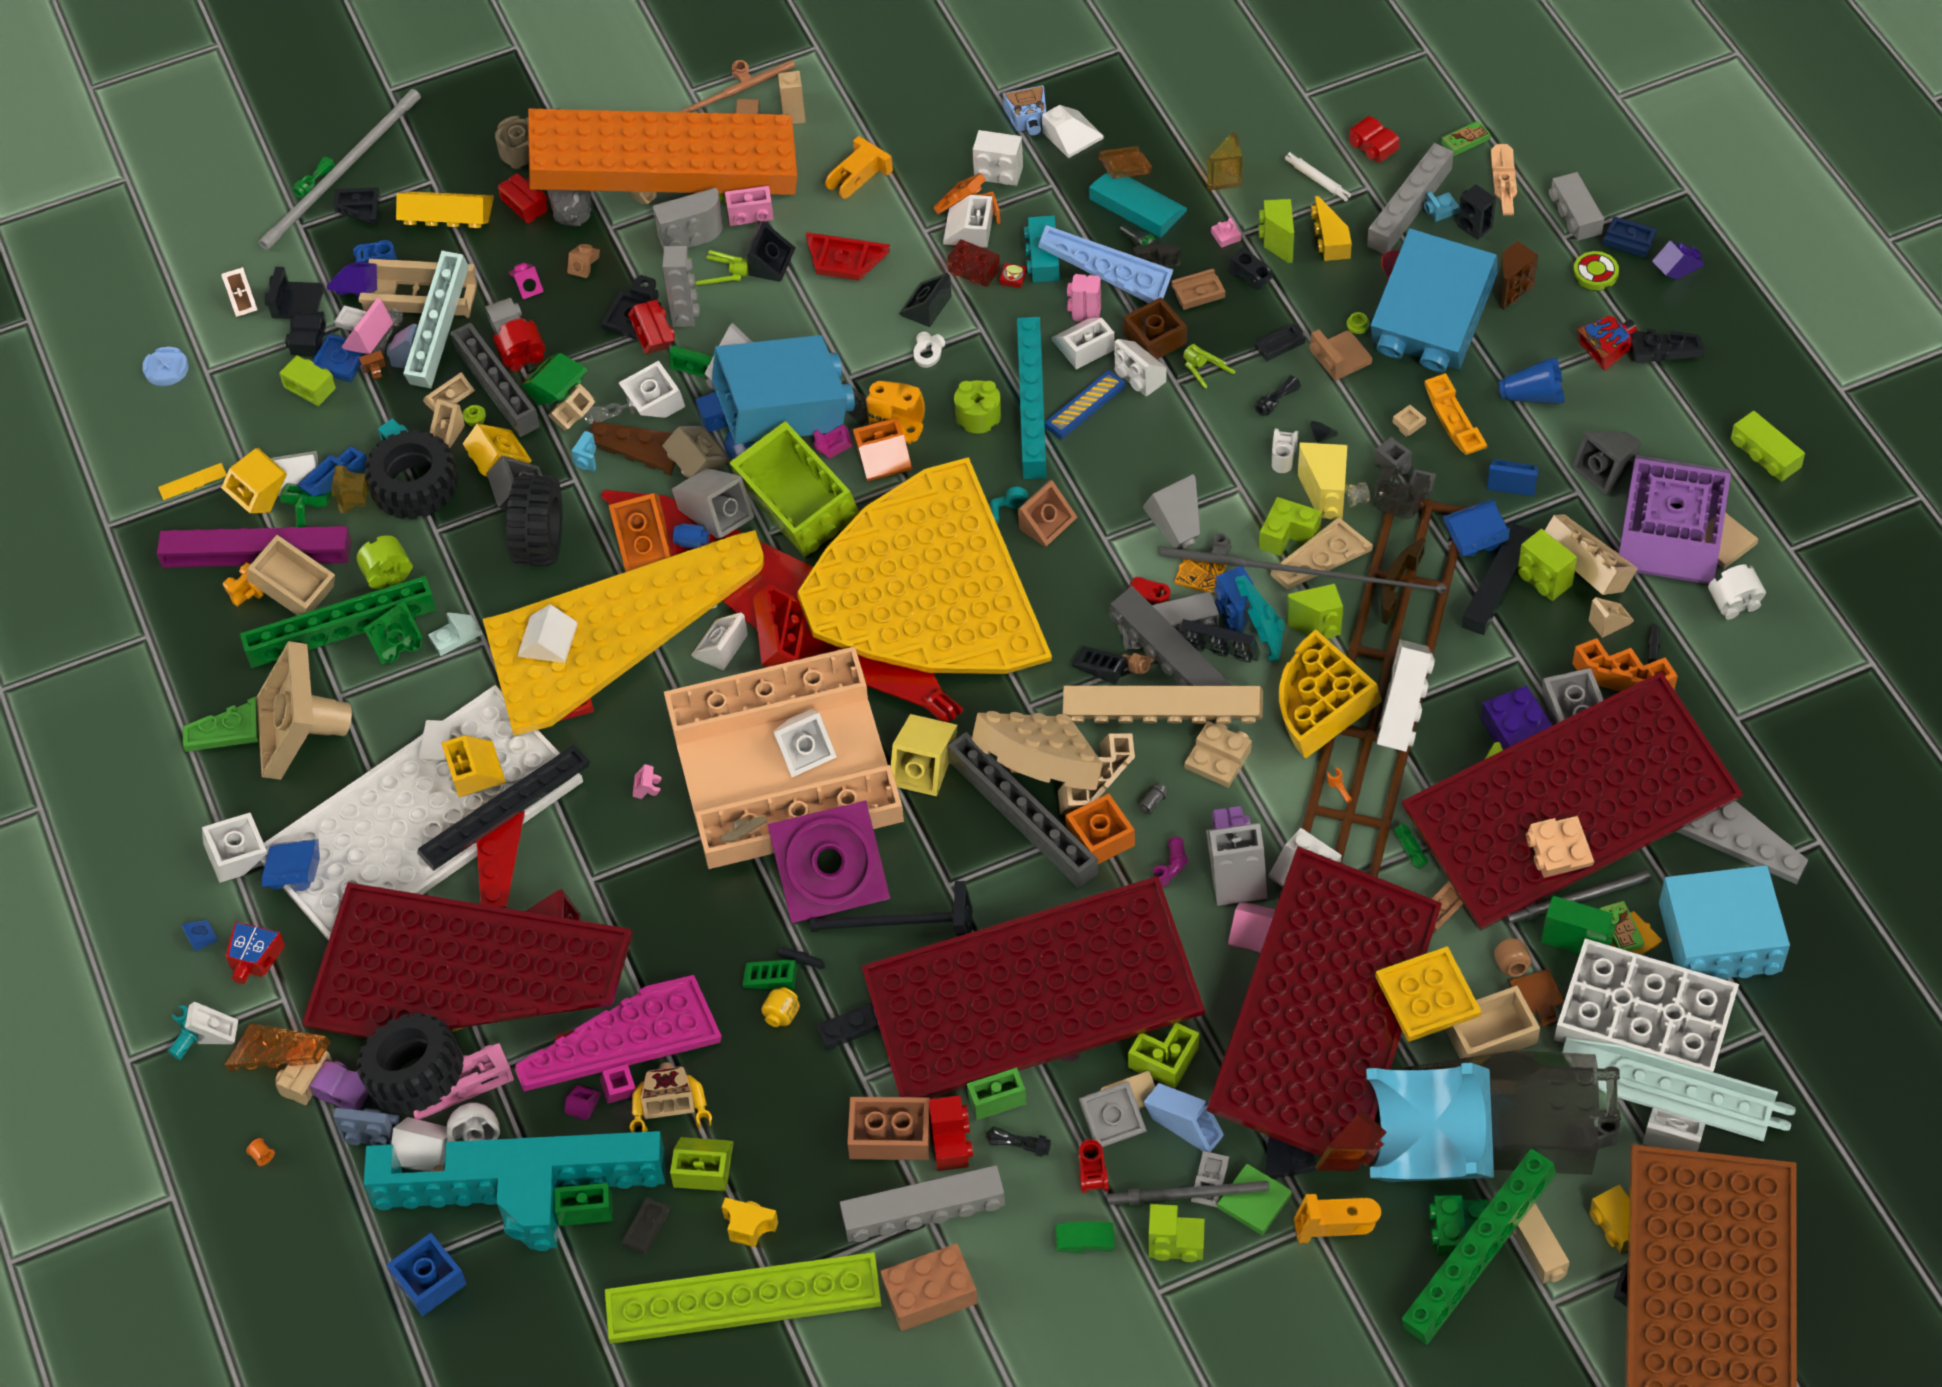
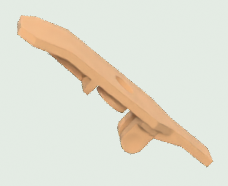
M1496 144L1491 149L1494 192L1501 200L1503 216L1514 215L1513 198L1517 194L1513 149L1508 144Z

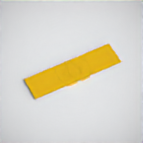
M222 463L159 486L158 489L163 500L183 492L193 491L196 487L197 489L201 488L204 484L225 477L227 474Z

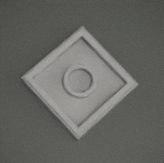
M1129 1081L1078 1099L1092 1139L1098 1141L1102 1148L1147 1132Z

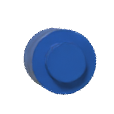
M682 523L681 526L676 525L674 528L673 542L674 544H679V547L701 548V546L707 545L709 542V531H706L703 525Z

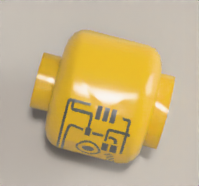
M787 988L772 990L761 1009L766 1017L765 1021L773 1027L790 1025L800 1007L797 995Z

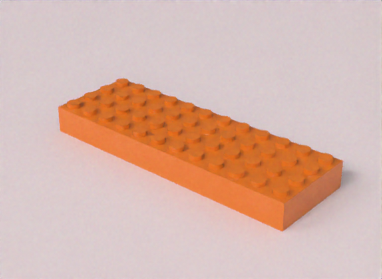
M564 109L528 110L530 189L699 193L717 188L718 193H725L727 191L769 186L770 194H796L797 165L792 115Z

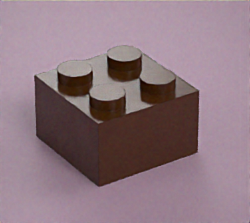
M1160 297L1123 317V335L1129 341L1139 344L1155 359H1159L1187 344V325Z

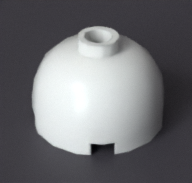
M467 1103L461 1105L453 1111L447 1121V1142L495 1140L500 1135L499 1122L495 1113L483 1104Z

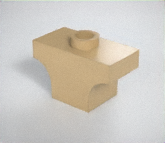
M580 383L577 386L571 387L568 390V396L558 402L548 414L563 431L568 430L577 420L583 418L595 403L594 397Z

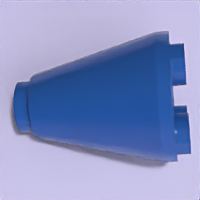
M1549 358L1507 376L1505 380L1499 381L1502 399L1508 398L1509 401L1554 405L1565 402L1564 391L1561 386L1563 378L1558 358Z

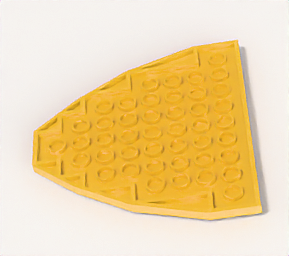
M969 457L924 469L864 507L825 549L798 590L797 597L813 637L843 649L855 647L858 655L869 659L928 673L1007 674L1052 660L1051 652Z

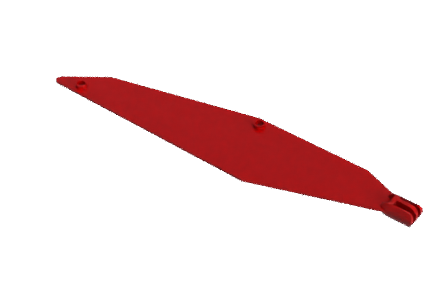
M605 490L602 492L601 497L606 503L611 505L648 494ZM659 495L666 523L671 557L695 549L679 547V544H674L673 533L676 525L681 526L682 523L698 524L678 510L674 499ZM735 529L721 539L742 534V532ZM709 533L708 544L719 541L721 539H718ZM761 541L759 542L764 555L762 570L758 575L722 600L734 612L744 614L745 621L755 630H757L753 597L770 584L798 599V590L814 568ZM806 620L798 660L843 649L813 637ZM858 655L866 686L925 707L932 715L943 722L949 723V721L956 718V715H960L963 712V708L942 691L933 673Z

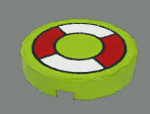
M1597 251L1587 252L1579 256L1574 263V278L1578 280V284L1589 290H1604L1605 287L1614 285L1618 279L1619 266L1616 260L1606 253Z

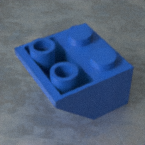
M1243 566L1216 576V587H1214L1216 601L1214 602L1219 615L1222 614L1228 630L1244 633L1250 618L1247 610L1252 608L1247 596L1241 597L1235 579L1245 575L1251 584H1254Z

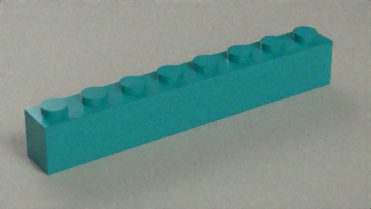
M1040 317L1017 318L1023 479L1047 478Z

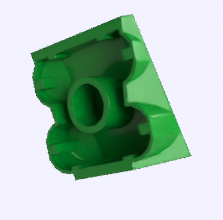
M405 600L364 627L382 665L386 662L391 663L397 660L400 652L403 650L414 652L422 645L421 638L423 636Z

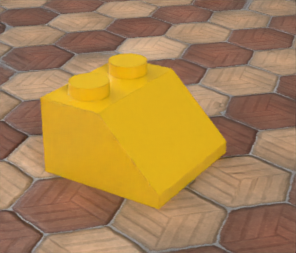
M477 423L463 442L469 457L477 465L478 471L486 477V473L502 456L529 464L532 461L512 430Z

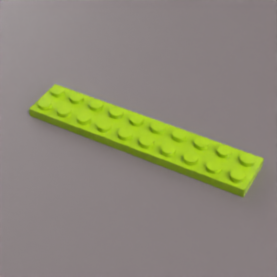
M875 1252L605 1289L608 1339L610 1344L882 1306Z

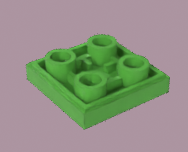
M1246 1164L1232 1184L1269 1181V1192L1223 1195L1217 1204V1208L1263 1236L1292 1196V1190Z

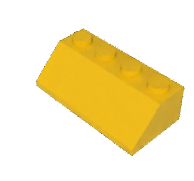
M413 191L397 193L396 220H403L405 225H417V221H425L427 226H438V222H446L448 227H460V223H468L470 228H481V224L488 223L494 195Z

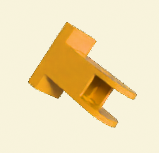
M860 136L853 140L854 152L830 172L825 182V186L829 190L835 189L842 183L839 195L843 199L850 197L878 171L886 176L893 171L892 156Z
M1306 1194L1293 1219L1298 1244L1309 1243L1312 1237L1369 1234L1381 1216V1208L1376 1201L1370 1198L1318 1200L1317 1194Z

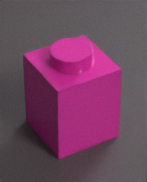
M628 1064L602 1071L600 1082L607 1104L632 1097L635 1085Z

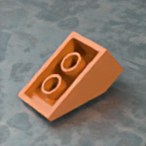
M652 493L608 505L626 572L671 557L659 494Z

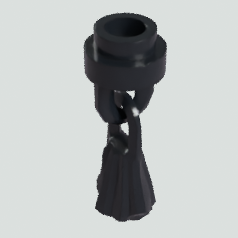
M1290 375L1276 393H1269L1265 397L1259 398L1255 405L1256 412L1261 416L1272 413L1278 404V399L1283 395L1299 390L1301 387L1299 379Z
M995 1126L989 1129L986 1134V1138L991 1146L1010 1145L1035 1152V1156L1043 1157V1155H1049L1051 1140L1047 1139V1136L1039 1135V1138L1032 1136L1022 1137ZM1015 1139L1021 1140V1143H1016ZM1030 1141L1037 1142L1036 1147H1031Z

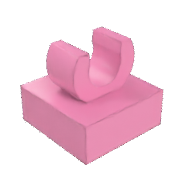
M1232 218L1223 223L1218 222L1217 225L1211 227V234L1221 248L1241 240V233Z
M644 764L635 774L633 797L642 799L647 793L656 796L660 792L661 788L653 785L661 781L659 775L653 774L654 767Z

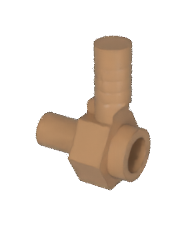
M1133 653L1132 656L1128 654L1122 655L1126 658L1129 671L1136 674L1148 672L1151 663L1156 660L1141 653Z

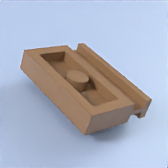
M1214 268L1171 281V287L1174 289L1183 310L1225 298V290L1218 276L1215 275Z

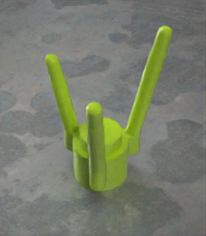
M709 250L708 253L714 256L707 255L706 258L730 264L729 273H733V276L696 281L695 284L706 285L726 281H741V276H748L747 259Z
M1195 344L1190 345L1184 352L1183 357L1187 361L1185 366L1191 370L1204 389L1207 388V385L1195 367H1202L1207 361L1231 374H1235V370L1225 365V361L1202 350Z

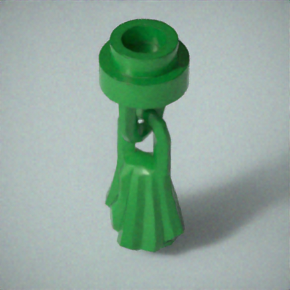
M323 157L312 176H304L294 184V194L299 198L305 197L315 187V179L327 174L335 167L333 159Z

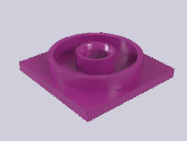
M866 800L767 824L791 923L890 899ZM833 849L840 854L842 865L836 873L826 874L819 869L817 857L823 850Z

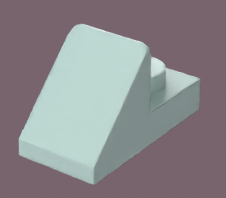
M448 612L446 615L449 624L428 634V637L439 655L442 656L483 633L471 615Z

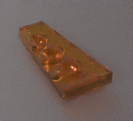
M250 1023L225 1063V1066L229 1071H237L238 1067H246L249 1070L257 1069L258 1065H267L269 1068L278 1067L282 1063H288L290 1066L318 1064L331 1042L326 1036Z

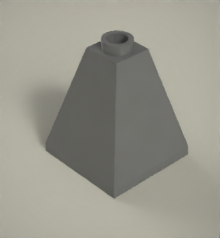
M1588 431L1584 434L1572 468L1604 495H1608L1634 461L1635 455L1638 454L1642 443L1637 437L1632 436L1628 432Z

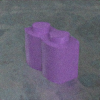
M325 1061L309 1086L312 1095L344 1109L360 1110L369 1096L367 1089L359 1078L358 1070L356 1072L347 1070V1067L339 1061Z

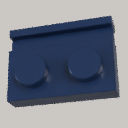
M1614 216L1604 237L1603 245L1646 258L1656 236L1657 229Z

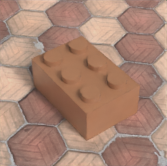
M850 1097L847 1144L849 1158L929 1160L931 1134L930 1098Z
M957 1243L880 1271L882 1285L901 1332L978 1304L975 1285Z

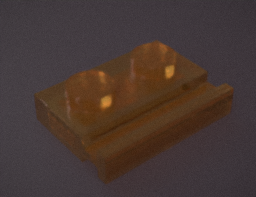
M1138 146L1100 151L1098 157L1099 160H1103V166L1112 179L1149 174L1152 169L1144 154L1138 151Z

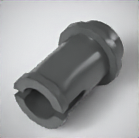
M1159 782L1150 786V791L1138 804L1140 810L1148 815L1152 814L1161 800L1167 798L1168 790Z

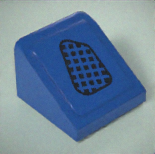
M207 920L181 925L195 952L218 941Z

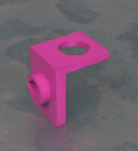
M521 263L514 266V270L509 271L510 276L515 278L522 299L543 292L533 265ZM526 279H533L536 286L533 291L528 292L524 290L523 282Z

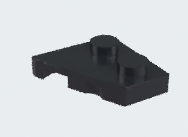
M379 187L336 189L333 205L335 212L377 225L380 201Z

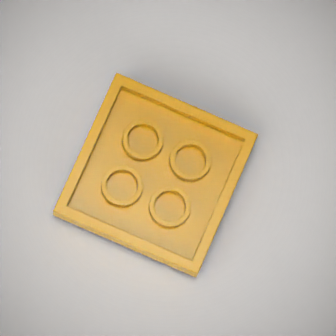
M1448 946L1376 971L1375 977L1408 1042L1481 1016L1482 1011Z

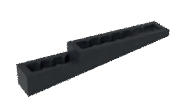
M1513 524L1509 531V540L1503 542L1463 615L1462 628L1485 635L1499 605L1502 604L1517 574L1521 544L1536 533L1535 530Z

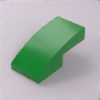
M1068 1222L1056 1224L1055 1226L1057 1251L1082 1254L1086 1249L1111 1252L1115 1248L1112 1222Z

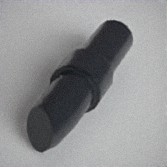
M1652 623L1648 639L1649 663L1658 660L1661 641L1660 628Z
M783 946L779 950L778 955L780 957L796 960L797 964L803 966L807 965L825 969V964L821 959L810 956L808 953L798 952Z

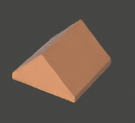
M1049 480L1018 509L1019 529L1041 545L1047 546L1077 516L1054 482Z

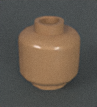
M1517 938L1505 939L1495 948L1494 957L1500 971L1504 975L1518 977L1523 975L1530 967L1532 962L1526 944L1522 940Z

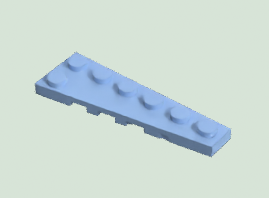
M1047 225L1038 245L1039 248L1094 276H1099L1102 280L1138 297L1148 304L1160 297L1164 298L1173 273L1172 269Z

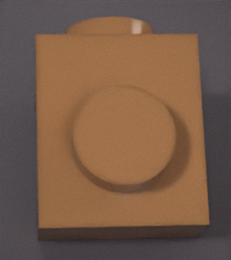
M580 244L569 252L568 274L584 278L589 277L590 265L599 259L600 250L594 249L588 244Z

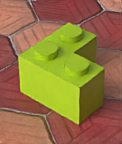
M1277 497L1260 531L1259 549L1282 556L1289 539L1305 544L1319 533L1322 511Z
M1175 1023L1164 1043L1144 1033L1139 1034L1128 1052V1068L1139 1073L1149 1071L1152 1079L1176 1089L1199 1049V1033L1179 1023Z
M1150 1204L1149 1257L1159 1261L1182 1259L1185 1262H1195L1203 1260L1205 1219L1177 1217L1178 1205Z

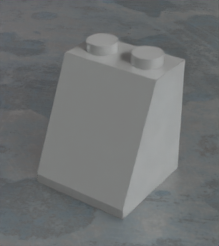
M705 468L672 488L678 510L698 525L705 526L706 531H709L710 534L718 539H721L754 518L744 482L740 475Z

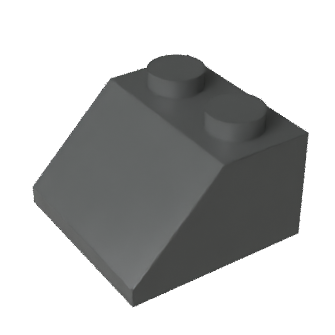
M502 456L486 473L498 508L507 511L509 493L514 479L520 475L542 476L539 466Z

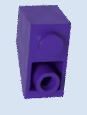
M1669 241L1652 261L1666 276L1674 279H1679L1705 264L1700 258L1702 254L1695 247L1691 246L1689 248L1683 242L1678 244L1673 241Z
M357 261L346 265L327 285V290L336 291V294L340 295L355 293L357 297L360 296V293L376 291L377 264Z

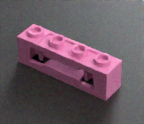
M500 1044L488 1045L474 1054L464 1055L462 1074L459 1075L460 1078L457 1085L452 1086L451 1093L447 1097L443 1096L441 1098L442 1102L429 1106L424 1111L415 1110L413 1113L415 1119L420 1120L513 1081L514 1078ZM496 1076L498 1077V1078H496V1079H494V1080H491V1081H489V1082H487V1083H485V1084H482V1083H481V1082L486 1081V1080H488V1079H491V1078H493V1077H496Z

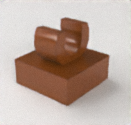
M381 350L359 357L364 373L371 371L374 380L382 377L380 368L385 367V361Z

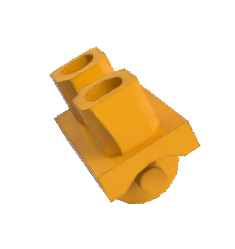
M245 563L240 568V578L236 580L233 577H229L223 582V586L229 594L232 603L237 607L252 596L260 599L264 595L263 591L247 581V569L251 565L250 563Z

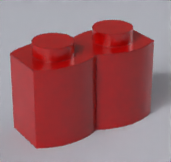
M1367 116L1349 129L1351 145L1354 148L1365 151L1369 159L1381 163L1399 150V137L1392 130L1383 127L1372 116Z

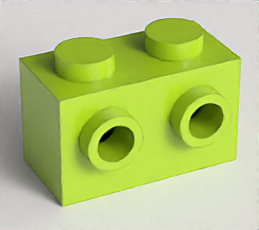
M298 355L279 373L284 388L317 406L336 389L333 375L329 370L321 369L311 360L303 359Z

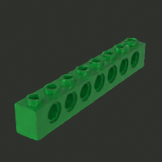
M423 576L240 633L250 666L254 668L277 661L288 641L307 644L308 650H312L366 633L364 627L404 600L413 618L436 611V606L427 578Z
M1532 1148L1402 1317L1404 1329L1426 1345L1429 1344L1556 1176L1555 1166L1552 1161Z

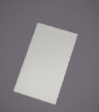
M426 720L418 759L445 760L441 742L449 740L453 721Z

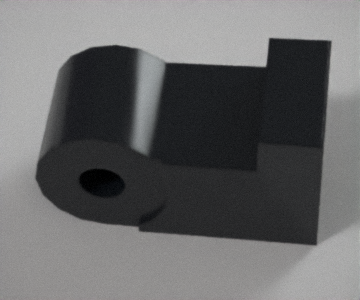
M1242 247L1230 258L1228 272L1234 277L1236 275L1240 276L1256 290L1261 289L1273 278L1270 268L1245 247Z

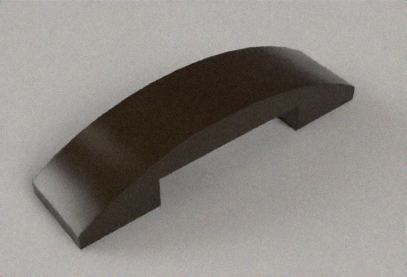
M1421 538L1404 549L1392 563L1385 579L1400 581L1406 568L1416 571L1425 554L1426 539ZM1383 584L1381 619L1382 623L1386 625L1397 606L1398 593L1394 592L1397 585Z

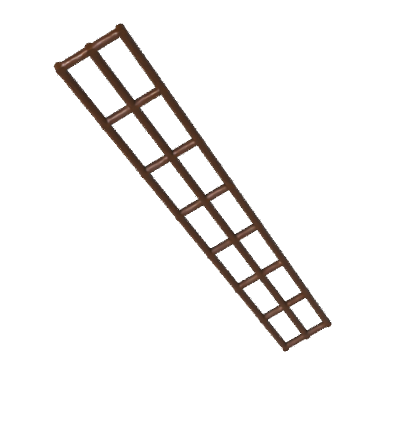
M1396 492L1390 493L1368 577L1385 579L1388 571L1381 570L1380 567L1397 504L1423 509L1415 541L1421 538L1425 539L1432 511L1452 514L1468 507L1433 502L1431 499L1423 500L1402 496ZM1453 539L1442 581L1417 577V569L1416 571L1407 569L1406 574H1403L1400 582L1434 587L1443 583L1447 588L1445 593H1438L1425 645L1429 647L1432 655L1434 654L1459 553ZM1367 582L1347 657L1354 664L1357 655L1384 660L1378 681L1382 702L1371 709L1366 730L1347 727L1339 733L1340 735L1363 739L1349 793L1352 800L1347 803L1345 811L1318 806L1336 736L1323 745L1302 829L1309 834L1311 833L1315 815L1341 820L1342 824L1335 851L1342 855V863L1352 823L1379 828L1368 874L1378 877L1411 746L1407 747V751L1399 750L1382 819L1356 814L1355 810L1373 741L1377 742L1378 732H1376L1413 587L1403 586L1387 650L1384 651L1360 646L1376 583ZM1414 722V724H1413V728H1412V731H1413V732H1414V730H1415L1416 722Z

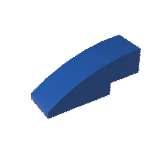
M350 446L338 458L329 455L300 481L297 486L311 496L334 491L365 473L367 457L361 451Z

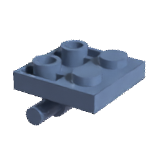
M336 1108L333 1115L343 1141L351 1145H359L360 1143L371 1144L372 1146L391 1145L392 1125L397 1126L399 1123V1115L382 1113L381 1110L367 1108L364 1111Z

